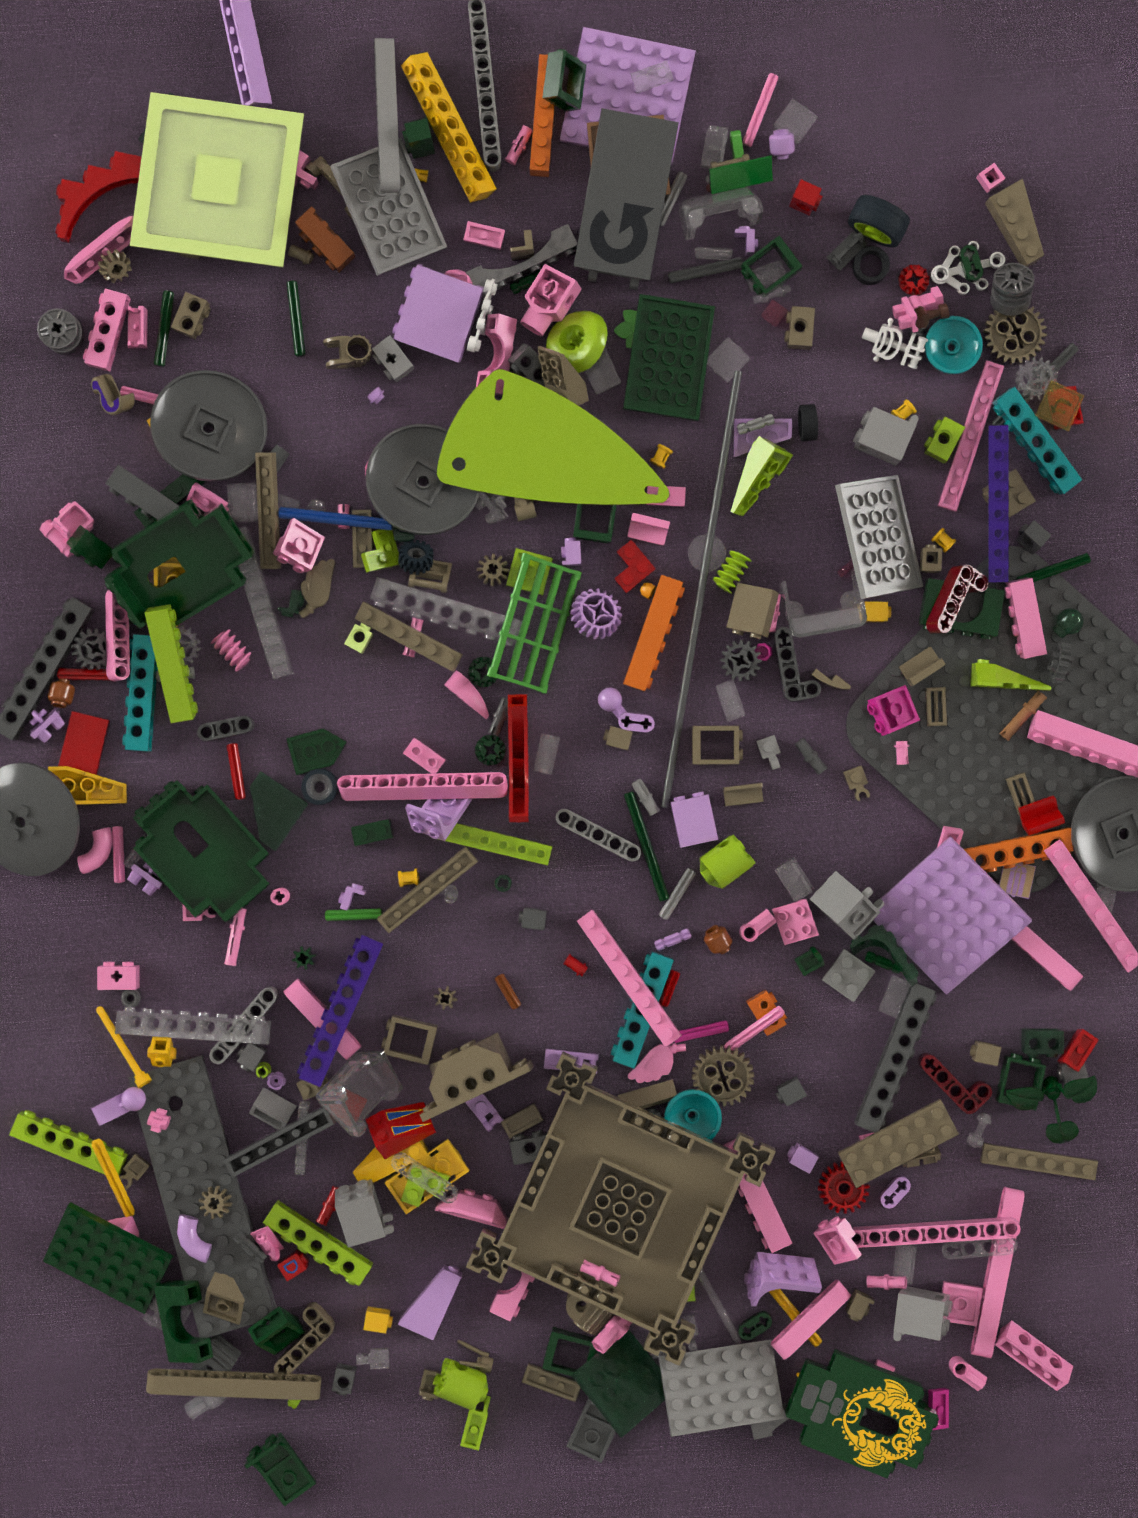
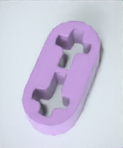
M902 1175L895 1177L881 1192L879 1197L881 1204L889 1209L895 1207L909 1192L911 1187L910 1181ZM898 1181H905L904 1184L906 1187L904 1189L900 1187L897 1191H895L899 1186L897 1184ZM894 1192L895 1194L891 1197L893 1201L891 1203H884L886 1201L884 1197L886 1195L891 1196Z

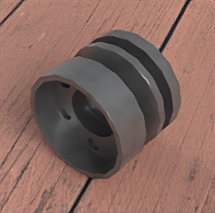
M1007 263L997 268L994 273L990 303L997 312L1015 316L1022 314L1029 308L1034 286L1032 270L1020 263Z
M54 308L45 312L38 321L37 332L39 338L52 351L68 355L76 352L82 346L85 337L83 325L70 312ZM60 326V327H61V328H60V331H61V332H60V333H57V331H58L57 327Z

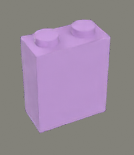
M703 791L693 793L692 798L685 799V795L674 797V801L670 802L680 848L718 840L709 794L704 795Z

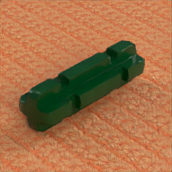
M540 270L536 271L535 274L532 273L520 279L519 282L516 281L510 284L512 293L517 294L521 292V289L529 288Z
M868 951L865 956L867 962L874 963L887 970L891 969L894 973L899 974L902 969V964L893 962L880 955L876 956L873 952Z

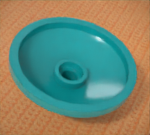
M950 316L947 319H940L927 332L926 338L928 341L924 346L927 359L937 370L943 373L960 374L966 372L977 363L981 356L983 348L981 334L978 328L966 318ZM948 345H953L954 350L950 351Z
M691 1089L678 1093L669 1101L665 1109L664 1119L712 1140L721 1127L722 1113L717 1101L710 1094L701 1090ZM689 1112L695 1113L693 1117L688 1116Z

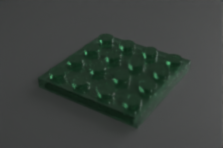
M630 1330L619 1340H616L604 1354L598 1352L571 1375L621 1438L665 1400L660 1367L648 1352L644 1350Z

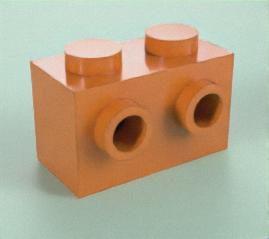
M765 989L746 1002L756 1019L759 1020L776 1008L774 1003L777 1000L772 992L768 993ZM785 1014L763 1030L766 1036L787 1025Z

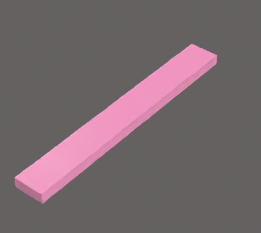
M988 360L984 363L964 424L965 429L960 436L938 507L957 512L1004 369L1003 365Z

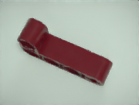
M970 565L953 566L948 572L926 622L928 632L931 634L949 632L967 592L985 591L988 587L987 577Z
M923 1053L919 1056V1066L966 1114L975 1113L992 1096L991 1087L984 1081H977L966 1090L932 1054ZM925 1060H930L932 1065L936 1068L932 1069L931 1067H929L926 1064ZM945 1072V1079L938 1081V1073ZM958 1086V1093L952 1095L950 1093L951 1088ZM981 1086H985L986 1092L983 1095H978V1089ZM969 1099L972 1100L971 1107L964 1108V1102Z

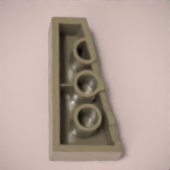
M1021 179L991 196L985 205L1017 261L1029 267L1039 261L1044 256L1024 181Z

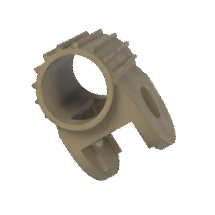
M360 334L353 335L352 337L336 336L323 340V344L327 348L339 347L340 359H330L326 363L327 369L361 368L363 365L366 366V363L370 360L372 344H369V339L367 340L365 336L362 337ZM355 344L361 345L366 349L367 355L360 359L354 358L349 354L348 348Z
M568 1293L566 1310L570 1318L574 1320V1324L589 1334L597 1335L613 1314L584 1301L586 1305L579 1306L577 1302L584 1300Z

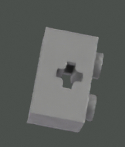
M391 335L372 348L374 352L372 355L373 359L378 365L383 364L386 368L383 372L389 380L394 379L397 383L414 370V366ZM390 356L394 358V364H392V362H389L388 358Z

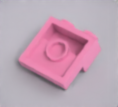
M293 518L290 519L284 535L279 538L273 554L277 556V561L280 563H289L293 566L292 569L294 571L305 573L312 570L325 537Z
M836 1216L830 1221L826 1219L818 1224L819 1228L814 1232V1235L834 1265L856 1260L862 1255L856 1243L851 1239L856 1233L846 1218L840 1219L839 1216Z

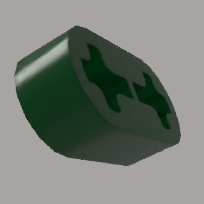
M966 245L959 253L961 266L966 280L977 282L983 275L982 264L977 249L973 245ZM966 250H968L969 253H973V255L970 257L971 262L969 261L968 256L964 257ZM971 265L973 266L974 271L979 272L976 275V277H974V275L969 274L972 270Z
M760 1311L740 1323L738 1327L740 1337L743 1340H751L769 1329L772 1325L770 1314L766 1311ZM761 1316L763 1318H768L766 1319L767 1323L765 1325L763 1323L756 1325L760 1322ZM752 1326H754L752 1329H750L749 1335H747V1333L743 1334L744 1327L751 1328Z

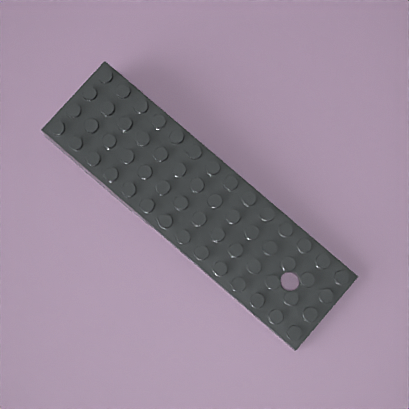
M203 1055L172 1064L171 1067H161L145 1072L149 1074L152 1081L140 1088L146 1095V1102L138 1110V1115L184 1280L199 1281L202 1300L191 1304L199 1336L208 1338L255 1324L277 1307L264 1261L258 1264L254 1257L248 1255L241 1248V1245H238L233 1240L237 1233L242 1232L246 1236L245 1238L251 1240L261 1252L260 1246L250 1234L255 1231L253 1221L250 1219L247 1205L244 1203L237 1176H231L224 1162L231 1153ZM134 1076L128 1077L130 1086L137 1087L134 1082L136 1080ZM173 1096H178L183 1101V1106L178 1111L171 1109L169 1106V1101ZM161 1108L168 1111L167 1116H171L167 1130L162 1129L159 1133L150 1131L151 1126L147 1125L148 1117L151 1111L156 1112L157 1109ZM218 1185L220 1186V1192L224 1188L227 1189V1192L224 1194L225 1196H232L227 1200L232 1202V1206L227 1207L229 1213H223L221 1219L217 1215L215 1219H211V1213L208 1216H204L207 1210H200L204 1203H200L199 1199L204 1198L202 1192H208V1187L212 1186L215 1190V1187ZM214 1198L212 1201L213 1206L216 1204L217 1207V1204H219L218 1199L215 1200ZM180 1214L196 1217L198 1219L196 1231L199 1238L206 1243L212 1244L207 1263L189 1256L181 1247L177 1235ZM215 1272L234 1278L245 1299L240 1325L203 1313L206 1291Z

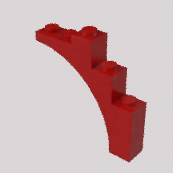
M115 151L114 157L111 156L109 166L111 170L88 165L87 170L83 174L84 183L61 179V184L57 186L56 195L64 205L62 204L60 207L61 220L56 226L57 237L62 242L69 243L77 221L91 203L115 188L138 183L142 157Z
M527 694L508 695L509 822L521 823L529 822Z

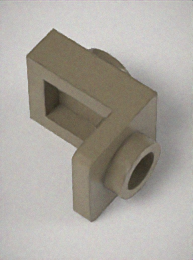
M326 1075L321 1087L304 1080L296 1083L303 1100L320 1095L331 1088Z
M424 1368L419 1387V1395L423 1399L433 1401V1398L438 1399L433 1394L436 1386L433 1384L437 1373L441 1374V1372Z

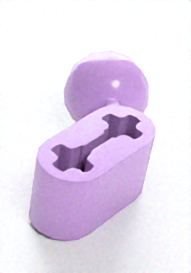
M612 687L605 688L599 693V706L605 711L613 712L618 718V724L622 729L650 732L654 728L655 723L652 716L643 713L627 712L621 705L622 696L617 689ZM626 716H629L630 720L637 722L648 718L651 725H647V728H644L643 724L632 722L625 726L621 720L625 719Z
M130 1087L123 1093L96 1105L91 1110L100 1126L129 1111L140 1110L145 1105L146 1095L142 1089Z

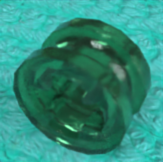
M505 874L499 875L495 880V888L500 892L508 891L512 885L511 878ZM500 878H503V880H508L509 884H506L508 885L507 888H504L503 886H498V883H500V881L498 880Z

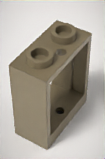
M692 726V764H739V760H743V750L739 749V741L743 740V731L739 730V726ZM701 731H733L734 759L701 760Z
M393 1015L392 1019L388 1018L386 1030H389L387 1038L384 1037L381 1048L384 1049L383 1054L428 1065L438 1025ZM396 1023L428 1030L422 1057L390 1049Z

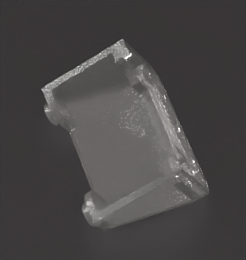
M742 187L683 200L679 206V215L685 240L695 238V231L698 227H702L705 216L737 209L739 218L744 217L749 220L750 226L759 224L764 213L760 198L750 187Z
M363 1051L353 1055L316 1094V1099L350 1136L359 1137L365 1133L367 1128L363 1120L381 1100L391 1101L397 1098L403 1086L384 1051Z

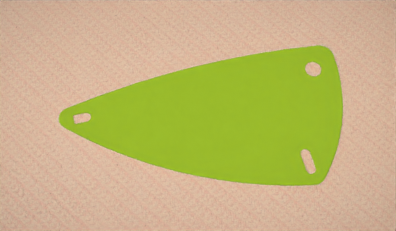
M503 369L493 371L465 400L446 434L437 467V476L445 484L522 499L574 504L619 505L662 503L669 497L667 486L631 446L604 423L558 393ZM498 379H502L504 381L503 396L498 401L495 399L496 382ZM457 457L463 458L466 463L465 468L461 471L455 470L452 466L453 460ZM645 487H659L658 495L647 494Z

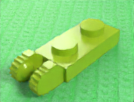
M486 1396L483 1410L476 1407L473 1410H469L460 1446L479 1451L488 1416L490 1396Z

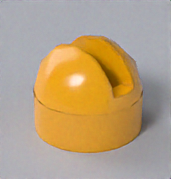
M644 583L640 588L641 595L647 599H650L656 590V586L652 583Z

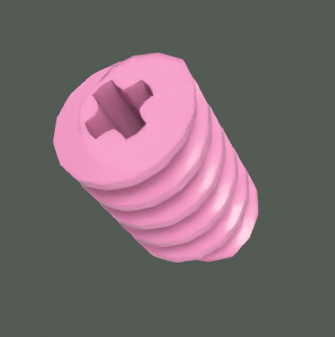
M228 629L216 636L210 644L216 643L214 648L216 650L221 648L219 654H226L224 659L226 661L231 660V667L237 665L235 671L238 672L251 660L249 659L251 652L245 654L246 646L239 648L241 641L234 642L236 635L229 637L228 635L231 630Z

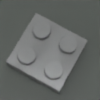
M843 949L821 980L854 1002L876 971Z

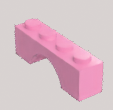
M499 313L487 315L485 334L493 344L494 356L488 368L478 371L476 387L493 371L498 369L510 370L508 359L513 351L517 319ZM498 379L496 382L495 396L503 395L504 381L502 379Z
M521 1272V1279L514 1287L497 1291L489 1312L508 1321H511L512 1317L516 1318L520 1310L518 1304L521 1299L525 1300L529 1291L527 1285L529 1282L533 1283L535 1278Z

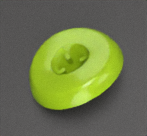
M591 311L570 313L561 322H556L552 327L546 340V348L562 353L574 369L581 373L592 367L600 358L607 341L606 323L599 314Z

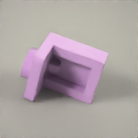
M741 226L739 229H735L734 237L745 238V257H751L755 251H758V239H755V229H750L749 226Z
M352 883V886L348 885L346 887L345 893L341 892L338 901L341 904V909L349 910L354 893L366 895V890H363L362 885Z

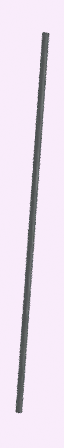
M735 371L661 802V807L663 808L669 807L742 376L741 371Z

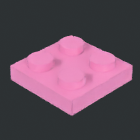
M943 1281L942 1293L950 1294L949 1300L952 1301L951 1313L949 1312L947 1320H950L951 1323L977 1326L983 1288L981 1286Z

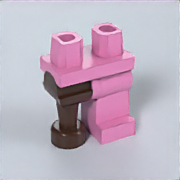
M938 286L930 288L931 292L924 295H913L909 298L907 296L902 297V304L892 306L893 316L895 319H898L901 330L911 328L913 333L918 332V328H926L928 326L929 320L937 317L941 319L950 317L948 306L944 303L943 294Z

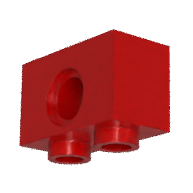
M800 179L789 207L810 216L812 210L816 212L823 197L820 195L822 188Z

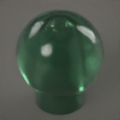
M1064 609L1057 616V623L1052 629L1062 639L1067 634H1075L1083 627V616L1076 609Z

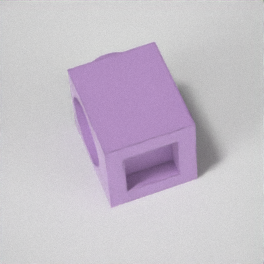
M796 1143L795 1147L791 1146L787 1153L789 1163L809 1174L819 1158L815 1152Z

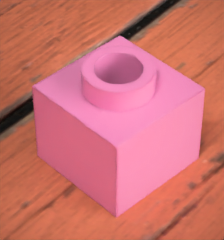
M993 163L979 173L976 179L986 193L1000 185L1005 180V177L997 165ZM987 177L992 179V183L988 181Z

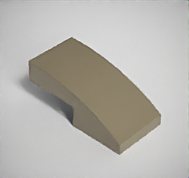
M814 669L810 674L815 680L829 687L840 690H849L851 688L838 675H834L830 680L818 669Z

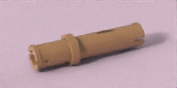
M1037 690L1034 696L1027 703L1023 704V708L999 734L1009 741L1032 714L1035 715L1037 708L1047 697Z

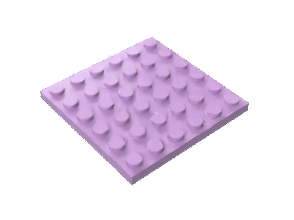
M583 27L577 55L579 60L587 65L581 110L565 112L560 142L589 148L587 123L599 122L601 108L642 116L664 115V120L679 122L674 146L675 152L696 50Z
M951 836L880 898L884 901V906L879 910V915L873 920L946 995L1032 922V919Z

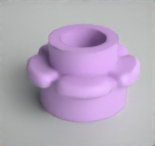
M376 387L367 396L370 403H379L385 397L383 395L384 390Z
M279 1071L276 1073L272 1072L268 1075L267 1085L274 1090H280L285 1085L286 1078Z

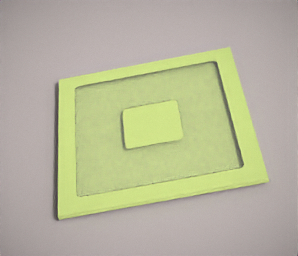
M151 92L130 246L283 268L304 113Z

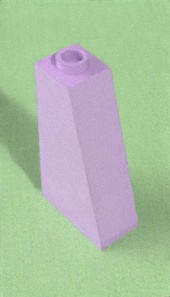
M444 1265L403 1313L398 1325L434 1340L462 1277L460 1269L454 1265Z

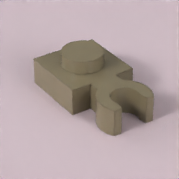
M862 765L843 772L849 790L854 788L856 790L854 796L857 801H861L859 798L861 792H864L867 798L870 797L869 791L863 786L868 784Z
M137 1153L134 1154L123 1168L127 1173L119 1177L121 1181L122 1179L128 1181L125 1189L132 1186L133 1178L138 1181L151 1165Z

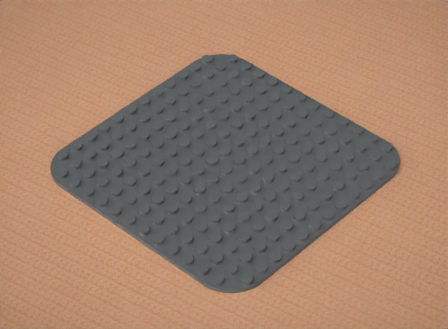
M1009 546V582L1016 580L1018 576L1050 566L1036 553L1030 554L1024 547ZM988 555L976 570L987 577V588L1004 590L1006 582H989ZM1060 574L1033 582L1047 654L1027 659L1017 655L1015 649L1017 638L1013 636L1011 628L1014 625L1013 618H1010L1008 613L1010 603L1009 599H1006L1004 595L997 637H992V640L980 639V635L973 634L972 637L961 636V632L954 631L953 634H931L922 627L856 699L848 712L846 732L854 750L941 830L943 826L962 829L964 833L960 846L963 849L1028 836L1022 827L1020 815L1017 813L1006 778L1025 772L1035 802L1053 795L1056 797L1058 809L1064 816L1065 823L1042 831L1047 832L1071 827L1079 802L1092 787L1109 778L1130 776L1124 772L1109 769L1104 765L1090 762L1082 757L1073 756L1068 752L1056 750L1051 746L1028 739L1027 736L1033 714L1009 741L1006 738L1004 739L999 733L1023 708V704L1027 703L1034 696L1037 690L970 687L972 663H977L978 659L989 660V664L999 665L1051 686L1050 691H1040L1047 699L1037 708L1036 712L1039 710L1138 745V645ZM967 592L955 621L966 623L976 617L980 607L982 592ZM1063 642L1071 646L1070 655L1073 656V663L1069 676L1065 675L1062 684L1058 685L1051 683L1050 672L1047 671L1051 652H1056V647L1059 643ZM928 647H932L938 658H942L946 665L914 686H910L900 671L899 666ZM906 685L920 721L882 736L875 729L874 724L876 720L874 716L867 710V705L869 704L867 700ZM946 687L947 726H927L925 688ZM938 691L939 722H942L941 691ZM931 692L932 722H934L933 692ZM896 741H907L909 745V764L896 765L897 756L896 747H894ZM1019 778L1026 802L1030 804L1022 778ZM1012 781L1020 806L1022 807L1023 804L1019 796L1016 784L1014 781ZM1055 839L1051 841V845L1056 842ZM1037 843L1032 846L1034 854L1039 851ZM1016 847L1013 850V855L1016 858L1019 857L1021 851ZM997 851L994 855L997 862L1002 858L1000 851ZM1072 851L1071 855L1073 859L1075 858L1074 851ZM978 855L976 857V862H978L981 865L983 863V857L981 855ZM1041 858L1034 859L1035 863L1028 864L1036 866L1031 892L1046 888L1060 875L1050 860L1042 861ZM1003 866L997 867V871L988 872L998 882L1000 881Z

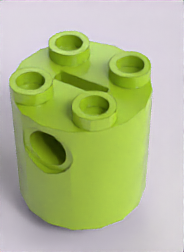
M733 834L699 858L700 874L709 885L723 889L752 868L756 862L745 851L746 848L741 841Z
M445 1358L442 1363L441 1374L437 1373L434 1378L433 1384L436 1386L433 1394L468 1410H473L487 1396L488 1383L486 1373L466 1365H460L455 1360Z

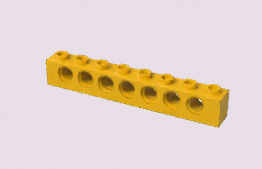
M428 52L410 55L401 67L470 203L488 198L497 188Z

